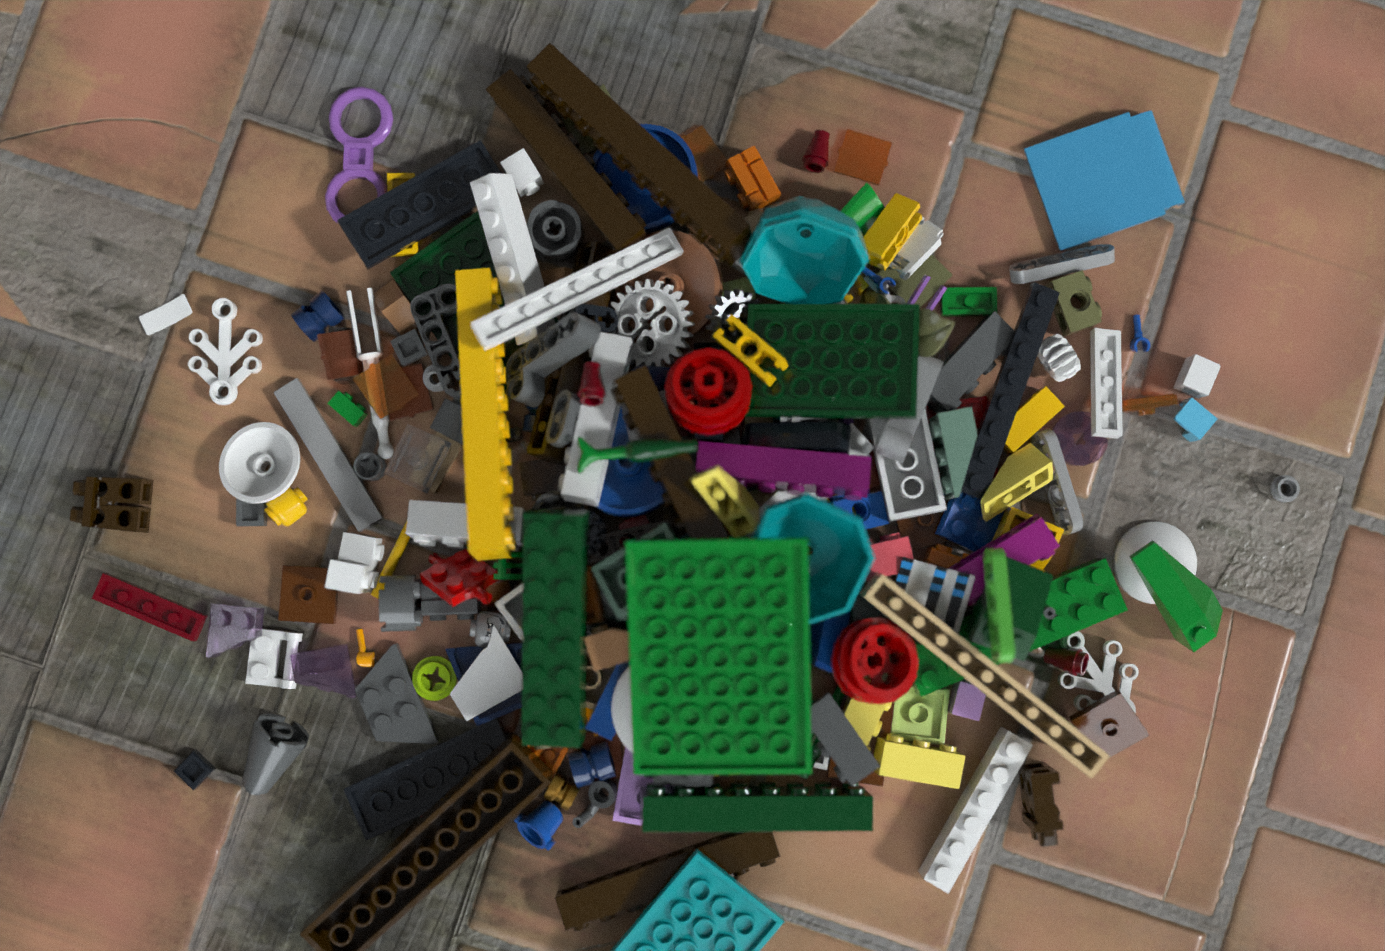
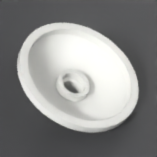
M258 422L243 427L228 440L220 456L219 474L225 489L235 498L247 503H264L277 498L290 487L298 473L300 466L298 444L286 429L274 423ZM271 464L270 469L266 472V467Z
M1145 522L1132 527L1120 538L1113 555L1114 573L1122 589L1134 599L1148 604H1155L1129 556L1150 541L1156 542L1194 575H1196L1197 571L1196 552L1189 538L1175 526L1164 522Z

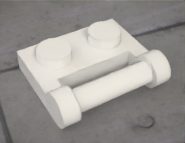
M252 628L245 684L296 689L297 680L294 677L299 642H302L303 633ZM282 640H286L287 649L283 678H279L277 675Z

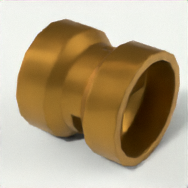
M557 772L543 798L550 802L555 800L560 804L561 808L568 811L580 788L577 787L575 782L570 783L566 781L565 776Z

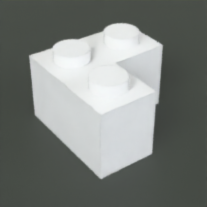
M343 532L338 560H330L325 588L356 594L371 593L372 589L376 588L379 578V572H376L377 563L382 560L384 555V545L381 544L382 538Z

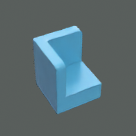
M1192 397L1183 400L1179 404L1182 408L1174 416V421L1186 430L1182 436L1189 442L1201 440L1218 419Z

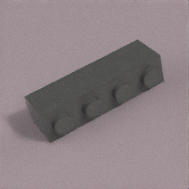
M995 311L986 316L944 360L926 404L935 414L955 410L962 403L959 398L964 393H971L978 386L979 382L977 379L982 373L987 375L997 365L994 360L999 355L1002 357L1005 355L1014 330Z

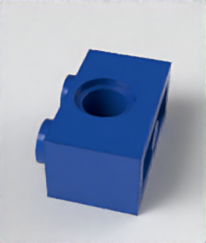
M869 488L867 498L862 497L861 500L857 501L845 499L841 495L830 498V504L853 514L852 507H854L856 516L861 518L865 529L889 524L882 491L871 493Z

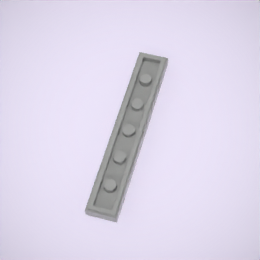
M296 378L273 392L358 532H362L383 519L384 516L360 477L355 473L354 467L300 379Z

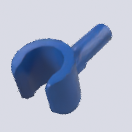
M866 266L862 270V273L876 284L877 292L882 295L889 294L883 288L884 282H887L891 287L896 286V282L890 277L882 279Z
M1133 315L1134 339L1131 340L1129 347L1131 351L1137 352V343L1141 341L1143 352H1147L1150 349V342L1148 339L1143 338L1140 315Z

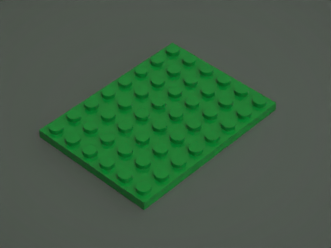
M808 537L626 540L634 775L812 774Z

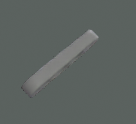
M1099 244L1014 263L1009 267L1010 281L1015 284H1024L1106 266L1114 263L1115 248L1110 244Z
M1051 429L1037 431L1031 436V444L1048 457L1055 468L1053 480L1044 485L1056 526L1064 529V535L1076 533L1083 528V518L1058 438ZM1059 489L1061 490V492H1062V494H1063V498H1064L1063 501L1061 500V498H1060V496H1059Z

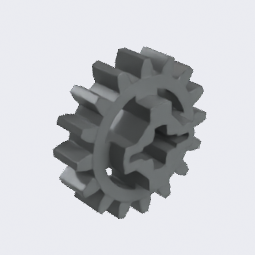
M734 289L733 291L724 290V296L716 295L717 304H709L708 306L712 310V314L705 316L706 319L711 320V324L706 326V330L713 331L710 336L711 340H715L713 335L721 328L724 331L723 336L732 344H736L743 335L737 329L731 332L728 329L730 326L726 320L732 314L747 327L748 304H759V300L751 299L752 293L743 292V290Z

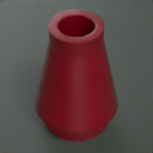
M825 130L814 131L813 138L802 158L804 162L803 167L809 172L822 173L829 165L830 134Z
M587 362L583 367L578 397L585 406H599L603 404L606 397L601 365L597 362Z
M1047 647L1044 654V662L1073 676H1077V674L1084 675L1088 667L1089 655L1084 653L1082 649Z

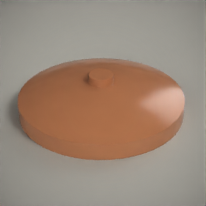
M672 230L684 250L683 254L615 287L617 303H619L620 299L617 293L627 295L625 286L629 285L635 288V281H642L644 286L646 279L653 280L654 285L657 280L664 281V287L667 284L673 285L672 293L675 291L682 292L679 301H689V304L684 309L685 311H693V314L687 317V321L693 322L695 325L687 327V331L694 336L711 321L706 319L705 316L712 314V310L708 306L709 304H717L715 296H722V273L718 261L711 255L707 245L704 243L700 245L687 233ZM657 231V232L651 233V234L647 235V236H648L647 238H649V237H651V236H653V235H655V234H657V233H659V232H661V231ZM652 298L646 302V309L650 312L654 306ZM664 306L661 314L666 311V306ZM669 317L666 319L664 326L666 331H670L673 323ZM632 318L628 324L635 329V321Z

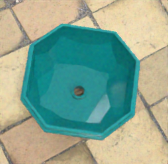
M800 196L793 197L764 210L740 257L742 268L755 292L786 304H834L842 302L869 261L862 232L853 218L820 200Z
M807 492L766 506L751 537H808V545L813 548V552L808 555L809 624L849 611L875 559L860 517Z

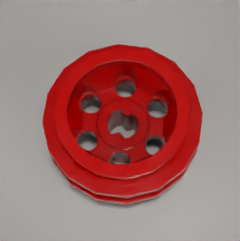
M713 348L693 350L680 357L668 371L665 383L668 411L677 424L690 432L703 435L725 433L738 425L749 410L752 391L749 372L738 358L724 350ZM688 382L693 383L692 387L685 388ZM705 384H712L713 386H709V387H708V386H704V385H705ZM731 391L734 396L728 399L724 396V393ZM696 400L698 405H693L689 401ZM711 405L718 406L716 408H709Z
M875 617L856 620L841 631L833 645L831 664L834 678L845 694L858 702L881 705L895 702L909 691L917 676L919 659L916 644L908 632L893 620ZM878 637L884 641L882 646L877 644ZM868 656L870 657L871 661L870 665H868L867 663ZM884 673H887V674H888V677H887V679L883 682V681H882V675H883ZM865 675L869 677V684L863 678Z

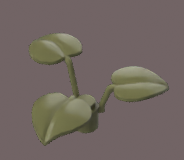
M872 290L865 291L860 299V304H890L884 295ZM920 309L919 355L921 357L933 356L949 337L955 322L944 318L931 309Z

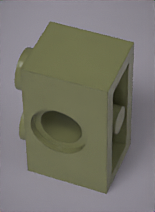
M1083 270L1053 280L1045 286L1060 292L1054 313L1063 337L1088 329L1102 322L1101 307L1093 299L1091 293L1092 283L1089 277L1084 275ZM1071 297H1076L1080 301V309H1076L1071 305Z

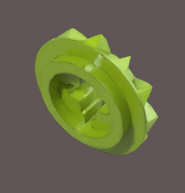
M430 656L421 660L416 665L412 675V682L416 692L422 698L430 701L446 698L457 684V677L451 662L442 656ZM439 667V677L446 680V682H437L432 689V680L428 676H424V674H433Z

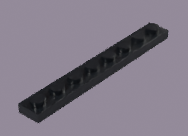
M1036 282L1030 285L978 427L977 438L960 493L981 501L991 484L1060 292Z

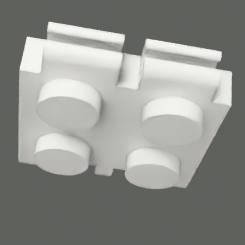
M922 217L920 223L888 267L900 273V278L907 280L941 245L940 238L944 234L943 230L930 221L925 222L924 217Z

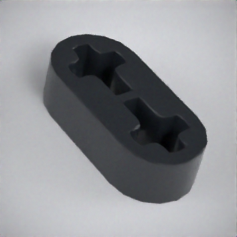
M581 304L570 309L567 313L569 315L574 312L587 316L588 319L600 325L602 333L612 332L618 325V316L609 307ZM598 317L606 319V324L605 322L598 321Z

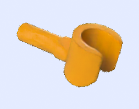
M358 629L356 634L359 652L357 653L356 662L362 667H374L375 653L366 652L363 629Z

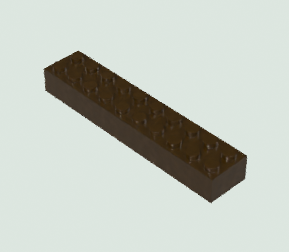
M549 43L526 66L531 74L529 80L537 88L536 92L546 103L551 100L556 105L555 110L563 119L567 120L570 118L575 123L573 125L574 128L583 137L589 135L594 141L592 143L594 147L603 155L608 153L613 158L611 160L612 163L622 173L625 170L628 171L632 176V182L642 191L646 188L652 194L650 198L660 208L666 206L672 212L670 214L671 218L679 226L682 227L685 224L691 230L690 235L700 245L705 242L711 248L709 252L718 262L722 263L725 261L729 266H732L742 255L752 233L750 224L556 47Z
M514 732L306 920L300 935L316 951H366L552 782V771L528 746L522 745V740Z

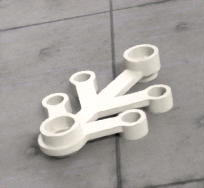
M219 298L212 305V313L219 319V350L209 341L208 334L205 331L194 329L189 334L190 342L199 346L218 366V377L208 369V363L202 357L193 356L190 358L188 367L191 371L198 373L210 385L209 394L215 403L229 405L237 398V387L251 373L256 374L260 372L262 362L256 357L249 356L244 359L243 366L231 377L230 367L251 347L259 346L263 341V336L257 330L249 329L244 333L243 339L231 349L232 319L237 315V307L229 299ZM229 306L230 313L228 315H224L223 309ZM201 333L202 340L200 342H196L195 336ZM256 333L257 339L251 343L249 337L251 334ZM200 360L202 366L199 369H195V362ZM255 360L256 367L250 370L249 363ZM227 387L228 394L222 397L221 390Z
M1079 631L1060 639L1062 648L1082 649L1084 653H1088L1084 647V636ZM1076 636L1078 644L1073 647L1070 645V639ZM1108 640L1104 643L1103 651L1105 654L1102 672L1088 653L1089 662L1086 671L1092 679L1062 672L1058 676L1059 685L1066 689L1077 687L1102 692L1104 696L1114 692L1112 681L1116 657L1122 653V645L1115 640ZM1114 643L1117 649L1115 653L1111 654L1109 646ZM1124 663L1119 668L1121 676L1119 690L1136 714L1135 705L1130 700L1132 681L1137 678L1139 671L1134 664ZM1130 666L1133 670V673L1131 676L1127 677L1125 675V669ZM1066 675L1071 677L1069 685L1063 683V678ZM1081 694L1075 697L1074 706L1080 711L1083 709L1079 706L1081 699L1085 698L1087 700V706L1097 700H1092L1089 696Z

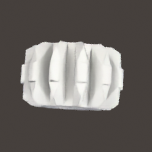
M1054 334L1042 341L1037 357L1054 380L1058 382L1073 377L1076 375V372L1081 370L1080 359L1077 357V353L1062 335Z

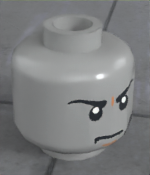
M481 611L477 616V620L471 619L469 636L475 637V644L478 647L487 648L493 626H495L504 642H509L511 626L500 612Z

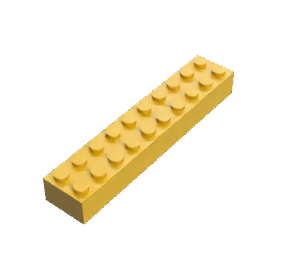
M490 268L456 270L468 550L477 561L512 558V550H516V535L510 527V522L515 521L514 505L511 504L509 493H513L512 476H509L507 466L512 465L511 450L510 448L508 449L506 438H510L509 421H506L504 411H509L508 395L505 394L503 384H507L506 367H503L501 358L506 357L505 342L484 351L471 328V322L500 309L499 305L503 304L501 288H499L498 278H493Z

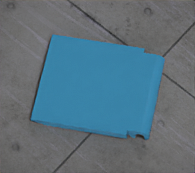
M1146 111L1132 117L1127 112L1024 149L1060 251L1162 217L1170 207L1180 206L1185 203L1152 111Z

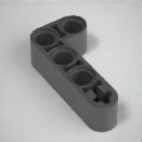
M448 283L414 297L411 301L410 309L442 388L453 398L461 399V384L459 385V391L451 388L455 386V383L449 375L453 373L455 378L460 381L459 353L444 319L457 313V300L453 304H445V297L449 293H456V286ZM430 303L431 311L427 315H420V307L423 304ZM436 328L442 329L440 339L431 341L430 333ZM444 354H452L453 360L451 364L445 367L441 366V357Z
M573 312L513 352L506 363L508 397L527 406L537 407L545 396L544 377L593 346L599 339L601 333L600 325Z

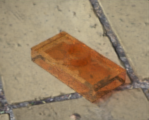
M1177 394L1122 401V413L1138 411L1139 416L1155 414V409L1178 404Z

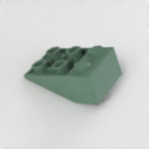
M972 407L937 413L929 419V429L934 444V453L945 500L960 496L973 452L977 431Z

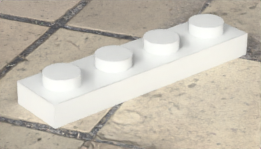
M1094 328L1090 331L1091 436L1118 439L1123 436L1121 331Z

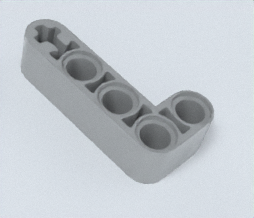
M918 356L917 419H889L878 444L877 454L903 463L944 361L931 356Z

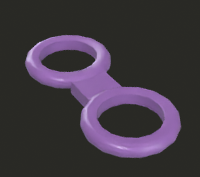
M350 88L341 93L331 105L329 113L330 130L336 140L344 145L343 170L332 178L325 194L327 211L336 223H338V219L345 216L338 208V192L343 184L349 180L361 178L370 181L377 189L378 197L388 192L383 178L373 171L374 147L381 144L391 132L393 123L392 108L382 94L371 88ZM354 100H370L380 108V126L375 133L368 137H351L342 129V111Z

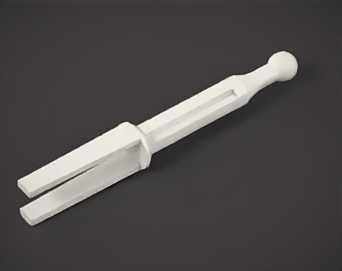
M367 288L377 352L364 354L361 352L352 292L349 290L346 291L356 356L363 363L372 423L377 430L379 439L378 454L381 458L388 459L394 454V448L390 444L388 435L389 415L379 360L383 355L373 289Z

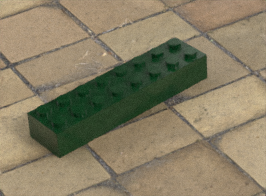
M529 509L523 513L522 745L580 748L586 738L587 645L584 638L587 637L588 510Z
M848 781L842 783V786H831L830 782H815L814 786H804L802 782H787V786H776L775 782H759V786H748L746 782H731V786H720V783L714 782L711 787L654 786L653 782H648L646 787H640V824L642 832L873 831V796L864 787L859 786L858 782L851 786Z

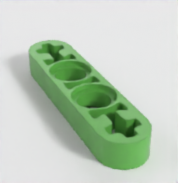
M986 548L983 556L991 653L996 663L1012 662L1015 647L1006 555L1003 548Z

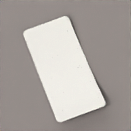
M182 294L172 301L139 316V320L146 334L151 335L192 314V309L185 295Z

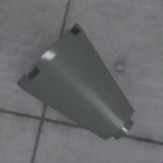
M262 714L254 722L242 784L248 793L252 795L268 793L307 746L309 734L297 722L294 721L293 725L284 722L286 717L276 714Z

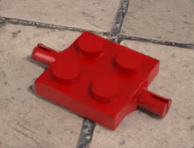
M466 548L456 552L447 559L441 558L437 553L429 556L428 562L433 566L420 573L421 582L452 607L473 597L479 599L483 604H488L487 601L491 602L493 596L486 589L499 581V579H493L494 574H498L497 570L484 561H477Z

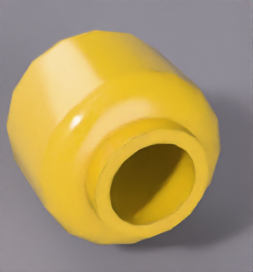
M289 487L277 498L265 502L267 508L264 511L277 526L281 524L291 526L307 512L304 502L308 499L298 487L294 490Z

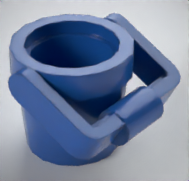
M543 801L528 815L520 813L514 822L517 823L520 834L528 843L536 848H545L549 851L556 843L552 836L562 823L563 815L555 805L548 801Z

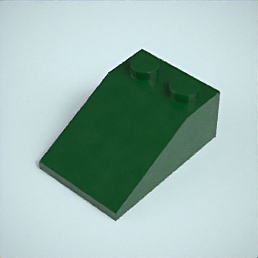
M1006 556L1015 647L1014 658L1025 661L1037 636L1054 575ZM984 586L964 630L972 642L991 649L986 588Z

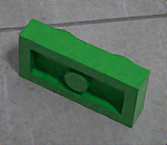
M946 287L947 289L940 299L941 316H988L994 311L997 313V287Z

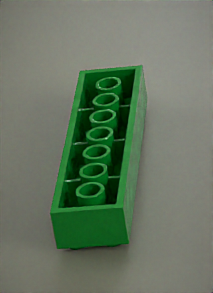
M1095 558L1053 576L1046 604L1054 608L1056 614L1052 619L1042 615L1037 636L1030 651L1128 611L1106 558ZM973 610L964 613L958 635L994 664H1001L993 660L990 648L970 640L964 629ZM911 636L916 644L919 659L917 676L912 684L915 694L923 697L965 679Z

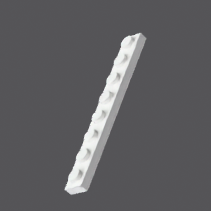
M667 228L471 322V328L484 351L681 256L684 250L672 230Z

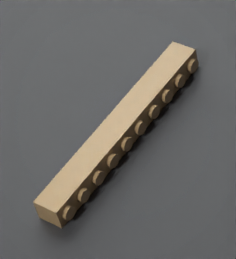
M876 572L859 593L1091 779L1110 757L883 574Z

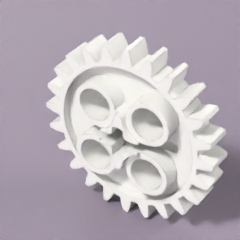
M646 279L645 286L642 281H635V288L629 285L625 286L627 295L617 293L620 302H611V305L616 309L618 325L610 334L631 337L634 349L630 365H633L635 362L636 366H655L656 364V366L665 367V362L674 364L673 355L676 357L683 356L680 347L689 348V344L684 341L685 337H693V334L687 331V327L695 325V323L687 321V317L691 316L693 311H685L684 309L689 304V301H679L682 292L675 291L672 293L674 286L667 284L664 287V281L657 280L655 285L653 280ZM652 298L654 306L653 309L650 312H648L646 309V302L648 301V299ZM664 306H666V311L661 314ZM670 317L673 325L670 331H666L664 324L666 319ZM633 318L635 329L630 332L628 322ZM639 336L636 343H634V339ZM650 337L654 341L652 351H648L646 347L647 340Z

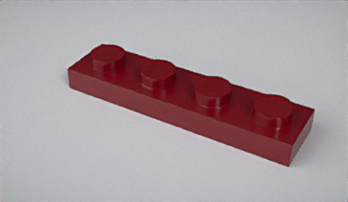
M102 573L91 598L192 642L198 640L208 617L204 613L109 573Z

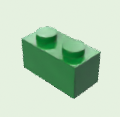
M338 391L327 404L352 426L358 427L368 416L365 412L366 408L359 402L357 404L352 401L353 397L348 392Z

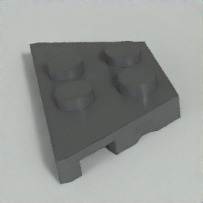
M396 643L387 650L357 686L355 692L376 741L435 744L440 740L422 698L413 686L412 675L399 644Z

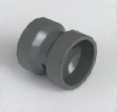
M370 452L361 453L354 461V471L362 479L377 481L383 478L387 472V463L378 454Z

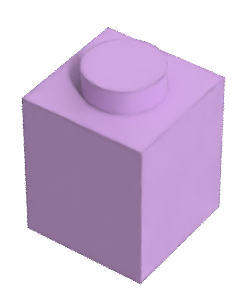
M968 680L958 681L953 684L948 712L979 721L986 695Z

